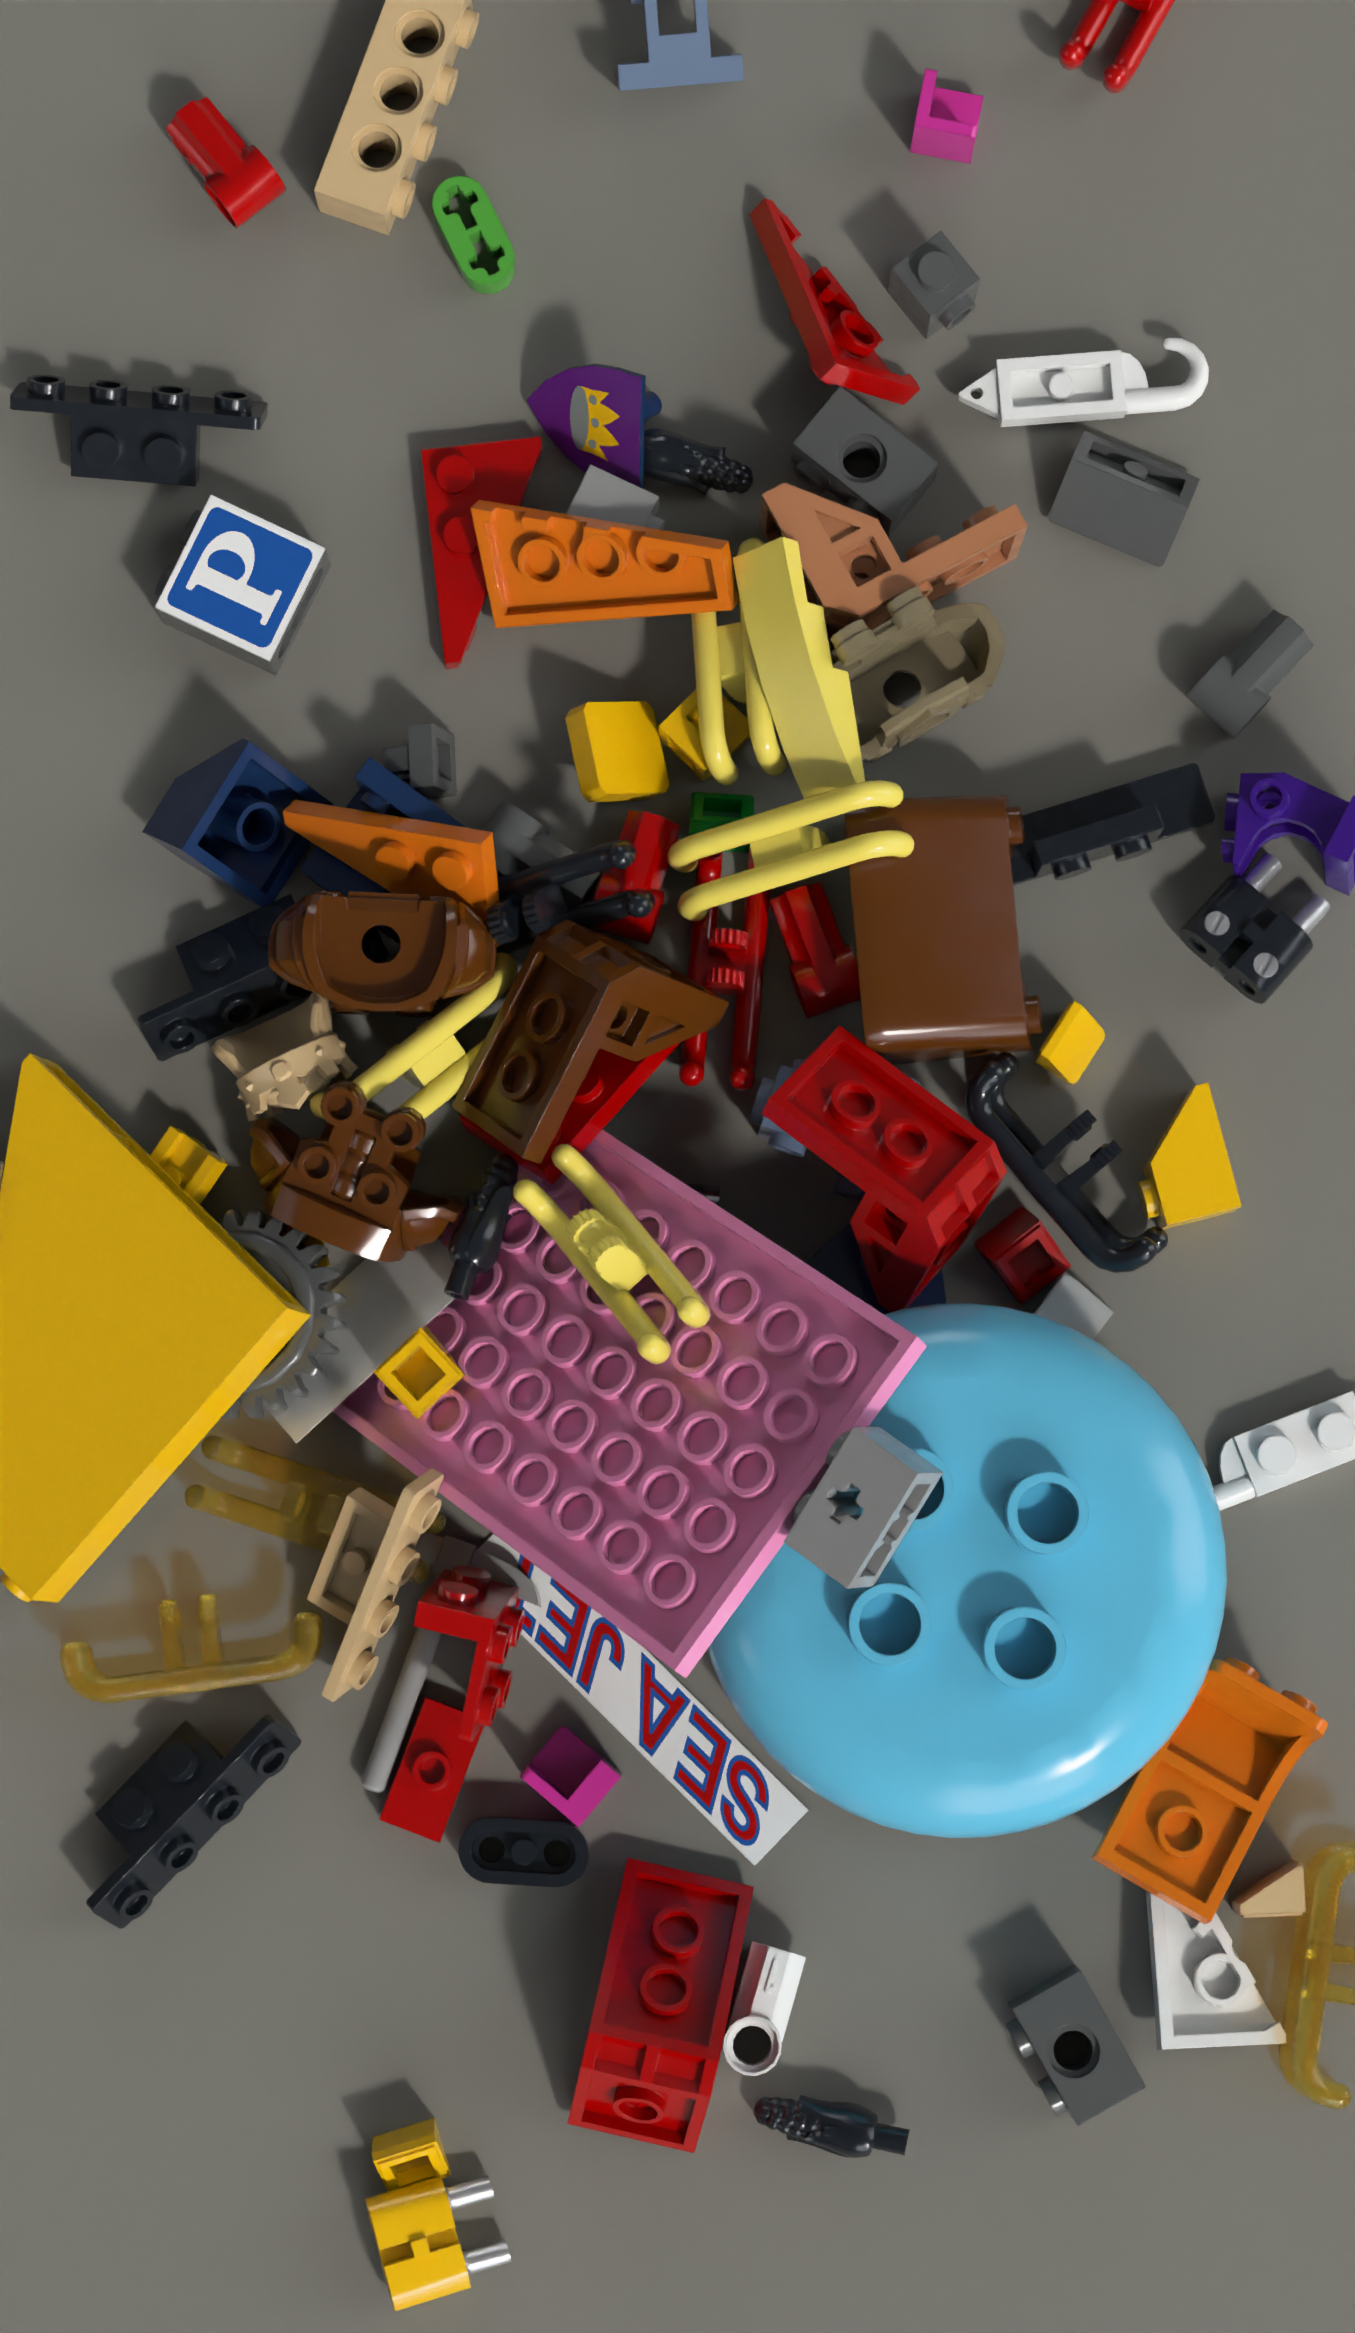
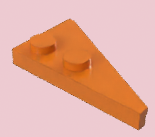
M294 800L283 810L285 826L391 893L419 894L420 899H425L426 896L452 897V899L457 900V903L461 902L469 907L485 923H487L486 911L489 910L488 908L500 901L493 832L301 800ZM495 942V947L497 948L500 944Z

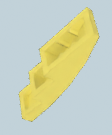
M780 537L733 557L744 622L761 686L781 745L803 798L806 799L840 787L865 782L849 674L847 671L833 668L823 607L807 602L798 541Z

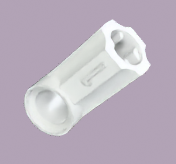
M755 1941L751 1942L723 2039V2051L726 2061L737 2072L748 2076H758L767 2073L776 2065L781 2055L782 2042L806 1961L805 1956ZM758 2026L764 2029L770 2036L771 2049L767 2057L762 2061L746 2063L740 2060L734 2053L733 2040L742 2028Z

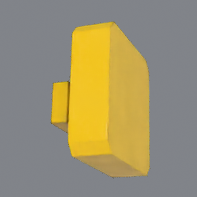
M646 701L586 702L569 710L565 717L581 795L588 802L642 801L652 799L667 791L670 783L654 709Z

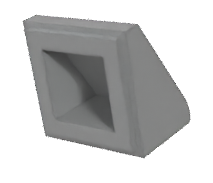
M1067 1272L1060 1276L1033 1312V1314L1073 1328L1093 1340L1114 1313Z

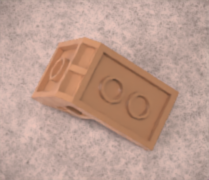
M785 482L762 494L759 528L767 543L780 537L798 541L807 602L823 607L827 634L830 639L839 630L860 619H863L871 630L882 625L890 617L886 609L887 604L911 588L919 587L924 597L926 596L930 603H933L1016 559L1028 526L1016 504L998 512L995 505L989 506L966 519L962 523L964 531L945 541H942L940 536L936 535L918 543L906 553L908 561L902 563L877 518ZM857 576H863V577H866V578H865V579H861V578H858Z

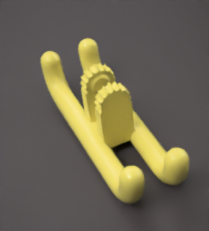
M749 538L739 546L737 556L765 543L758 538ZM739 590L740 622L717 627L716 612L691 613L701 747L707 767L718 783L728 786L738 779L739 771L731 758L726 742L722 687L733 697V700L747 704L750 739L755 756L762 769L771 776H778L787 767V760L779 747L774 729V721L761 686L744 622Z
M877 780L855 783L680 839L670 847L667 854L669 865L679 872L692 871L701 858L746 844H750L754 868L687 890L680 896L677 903L679 914L688 920L700 921L705 918L709 908L857 862L886 856L907 857L914 849V840L908 833L903 831H877L831 843L822 829L819 830V828L809 825L862 808L877 806L894 808L901 804L904 794L903 790L898 784L891 781Z
M497 953L494 978L478 989L462 994L431 1020L425 1021L416 1028L417 1031L403 1042L393 1046L386 1052L384 1057L354 1079L352 1082L363 1090L367 1102L400 1076L410 1084L421 1088V1090L399 1107L414 1108L422 1114L424 1119L456 1095L484 1040L466 1053L454 1036V1033L498 1000L511 987L518 972L515 960L509 954ZM318 1093L310 1100L311 1112L321 1119H325L320 1108L321 1100L325 1093Z
M560 1144L552 1152L551 1158L554 1165L580 1190L596 1210L593 1208L587 1210L585 1208L584 1211H579L577 1215H573V1218L570 1220L554 1200L535 1182L529 1179H522L517 1182L513 1189V1195L516 1201L546 1230L637 1343L639 1354L650 1363L661 1364L670 1356V1344L629 1293V1290L649 1274L677 1308L676 1311L679 1318L693 1328H701L706 1325L710 1318V1309L699 1293L595 1168L571 1145Z

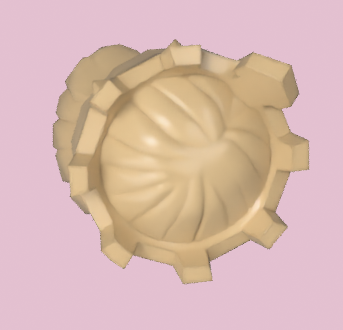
M314 992L305 1002L291 1011H287L243 1033L223 1037L215 1041L211 1047L212 1053L237 1077L236 1085L239 1089L237 1098L245 1103L248 1122L258 1120L259 1114L265 1111L267 1116L271 1117L282 1113L283 1108L300 1109L305 1101H310L314 1095L322 1093L328 1087L331 1078H334L337 1082L345 1081L359 1068L346 1054V1043L339 1040L338 1035L332 1032V1019L330 1008L328 1007V999Z

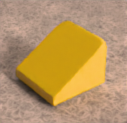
M1076 1001L1073 1004L1069 1003L1034 1058L1037 1059L1035 1063L1066 1083L1073 1085L1079 1080L1104 1041L1105 1032L1081 1004Z
M426 1326L420 1327L373 1371L416 1419H419L466 1375Z

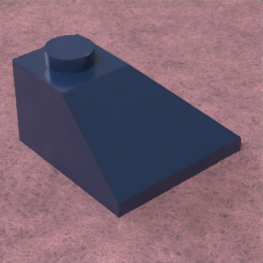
M242 738L178 776L142 832L187 864L255 905L263 907L275 901L311 843L308 839L285 826L283 810L294 800L332 806L334 804L253 743Z

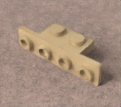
M434 1468L428 1470L402 1490L395 1508L361 1487L352 1491L345 1499L307 1600L349 1625L322 1691V1696L331 1702L336 1701L351 1688L356 1690L363 1688L377 1667L379 1658L373 1652L378 1640L388 1632L398 1615L399 1605L394 1603L399 1587L409 1580L418 1565L420 1553L415 1550L419 1537L434 1522L441 1507V1500L436 1495L444 1474Z

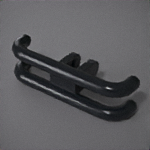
M627 840L608 842L498 877L500 901L486 911L488 931H490L491 937L494 938L495 942L500 944L496 948V953L503 952L509 954L532 947L538 934L549 930L567 919L590 929L629 916L642 918L648 915L654 907L655 899L653 894L646 889L637 888L623 891L568 909L559 886L560 884L614 867L616 869H626L632 865L637 857L635 845Z
M1004 1052L980 1066L970 1079L965 1096L969 1119L976 1128L995 1141L1003 1162L1079 1251L1098 1268L1114 1273L1135 1271L1153 1260L1156 1254L1160 1253L1167 1246L1168 1235L1165 1230L1160 1227H1151L1137 1237L1124 1236L1112 1226L1080 1188L1123 1151L1116 1141L1113 1140L1109 1144L1104 1143L1090 1155L1089 1161L1070 1174L1056 1160L1073 1141H1078L1092 1129V1124L1097 1119L1088 1109L1084 1111L1046 1145H1043L1009 1106L1004 1096L1005 1084L1018 1068L1016 1057L1011 1053Z

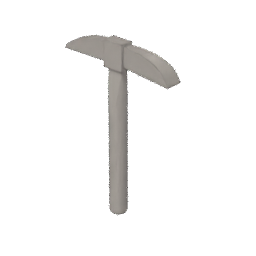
M430 1533L420 1535L415 1550L420 1553L419 1561L435 1565L433 1572L437 1574L434 1581L444 1569L452 1571L455 1566L477 1567L491 1574L490 1580L518 1586L517 1598L541 1607L536 1586L522 1571L493 1555L477 1550L478 1547L447 1535L445 1538ZM419 1627L415 1631L361 1780L363 1787L369 1791L380 1793L387 1786L442 1633Z

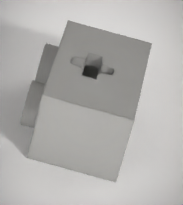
M853 1427L851 1431L841 1434L829 1449L825 1460L829 1467L816 1489L808 1491L796 1504L793 1511L794 1525L783 1541L847 1589L873 1587L944 1473L881 1427ZM855 1491H860V1493L857 1496V1499H854L853 1496ZM859 1508H863L862 1514L856 1515Z

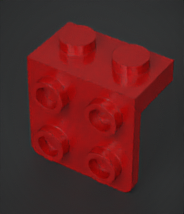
M455 1566L452 1571L444 1569L418 1600L413 1626L477 1641L458 1735L459 1739L472 1742L483 1725L492 1726L497 1708L503 1709L505 1707L512 1682V1671L503 1669V1665L509 1648H516L524 1623L525 1610L515 1607L519 1591L518 1586L490 1580L491 1574L477 1567Z

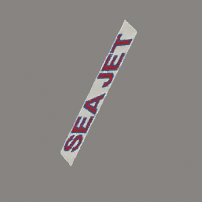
M493 1534L478 1549L513 1565L522 1571L536 1586L541 1607L519 1598L516 1601L515 1607L525 1610L521 1635L754 1866L809 1811L644 1647Z

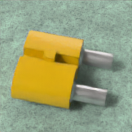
M488 2175L451 2187H445L441 2176L365 2199L394 2311L471 2288L470 2274L511 2262L505 2239L464 2252L461 2249L456 2234V2226L452 2215L453 2210L494 2198Z

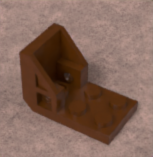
M567 919L537 935L451 1107L520 1157L541 1164L599 1048L637 1062L718 1026L729 1002L658 957ZM619 1009H620V1013H619L617 1019L614 1021V1019H615V1017H616V1015H617V1013H618V1011H619Z

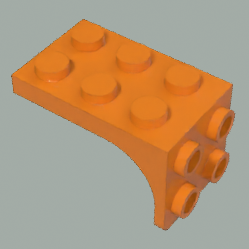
M1226 1657L1223 1661L1216 1658L1212 1659L1204 1683L1188 1713L1162 1748L1142 1769L1135 1773L1091 1859L1204 1925L1212 1921L1286 1777L1305 1750L1313 1742L1323 1737L1328 1727V1723L1316 1715L1318 1709L1310 1700L1287 1690L1282 1691L1281 1694L1258 1681L1260 1674L1254 1668L1231 1657Z

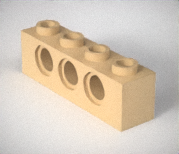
M385 0L314 188L319 212L388 236L395 218H406L415 194L416 184L411 182L410 178L417 160L422 162L428 160L435 142L437 126L432 125L431 122L438 104L445 106L449 104L456 86L458 69L452 68L458 50L460 47L469 49L477 30L479 13L473 11L472 0ZM417 37H429L437 42L431 51L423 54L413 53L406 48L409 42ZM397 93H407L416 98L413 105L405 110L396 111L385 106L388 98ZM377 149H385L395 155L388 165L381 168H373L363 162L370 152Z

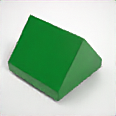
M692 793L689 836L754 815V797L740 794ZM750 844L724 852L749 853Z

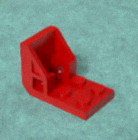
M840 1025L774 1092L761 1113L866 1192L850 1223L877 1302L889 1312L907 1309L962 1247L1007 1173L994 1140Z
M627 1858L567 2124L686 2152H695L719 2064L754 1886Z

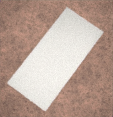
M439 1239L433 1243L421 1245L412 1252L407 1251L405 1257L400 1261L381 1262L366 1258L331 1290L345 1295L347 1301L328 1308L327 1315L344 1321L347 1327L345 1329L325 1331L324 1338L340 1350V1353L337 1355L317 1353L315 1356L321 1368L326 1371L327 1377L317 1378L303 1373L301 1378L304 1386L309 1391V1396L306 1398L298 1397L284 1389V1400L288 1405L286 1411L272 1409L263 1398V1405L296 1444L374 1373L373 1371L420 1327L426 1326L455 1299L444 1293L454 1263L449 1258V1250Z

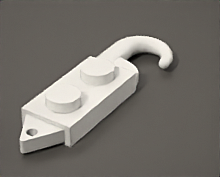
M1170 337L1163 341L1164 348L1179 352L1185 356L1190 366L1189 377L1181 385L1149 388L1146 373L1140 362L1131 354L1121 352V350L996 359L994 369L960 391L958 400L998 419L1000 427L1124 418L1125 415L1176 411L1192 405L1202 396L1208 384L1209 367L1204 354L1194 343L1183 338ZM979 392L982 397L975 399L971 396V393Z
M1350 1391L1227 1440L1219 1453L1218 1469L1222 1483L1213 1486L1220 1511L1354 1460V1392Z

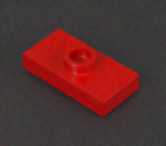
M426 1697L379 1820L440 1843L483 1732L484 1725L472 1742L459 1739L458 1735L463 1710Z

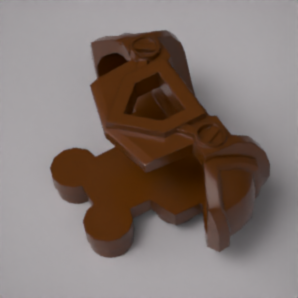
M315 891V893H312V896L307 895L298 900L278 917L272 926L268 941L269 968L293 985L327 998L328 1007L332 1008L333 1013L368 1015L370 1011H396L395 1015L403 1017H434V1005L440 996L442 999L464 994L478 989L494 978L497 953L494 938L491 937V933L488 931V925L469 907L461 902L457 903V900L452 899V897L426 896L425 899H420L419 894L348 891L347 896L337 891ZM379 925L392 928L400 938L398 954L394 959L386 963L372 962L364 955L362 950V939L365 933L372 927Z
M340 1081L335 1083L323 1095L320 1108L323 1117L328 1123L320 1138L300 1139L294 1131L274 1117L261 1118L252 1124L249 1132L250 1136L254 1137L251 1147V1166L260 1178L259 1186L267 1191L263 1200L266 1211L281 1222L328 1244L375 1261H400L405 1257L407 1251L412 1252L421 1245L435 1242L448 1229L451 1222H455L461 1217L464 1210L463 1203L459 1197L445 1194H427L418 1189L411 1188L422 1152L417 1146L426 1133V1123L422 1114L414 1108L404 1106L392 1110L387 1116L366 1107L367 1099L363 1090L354 1082Z

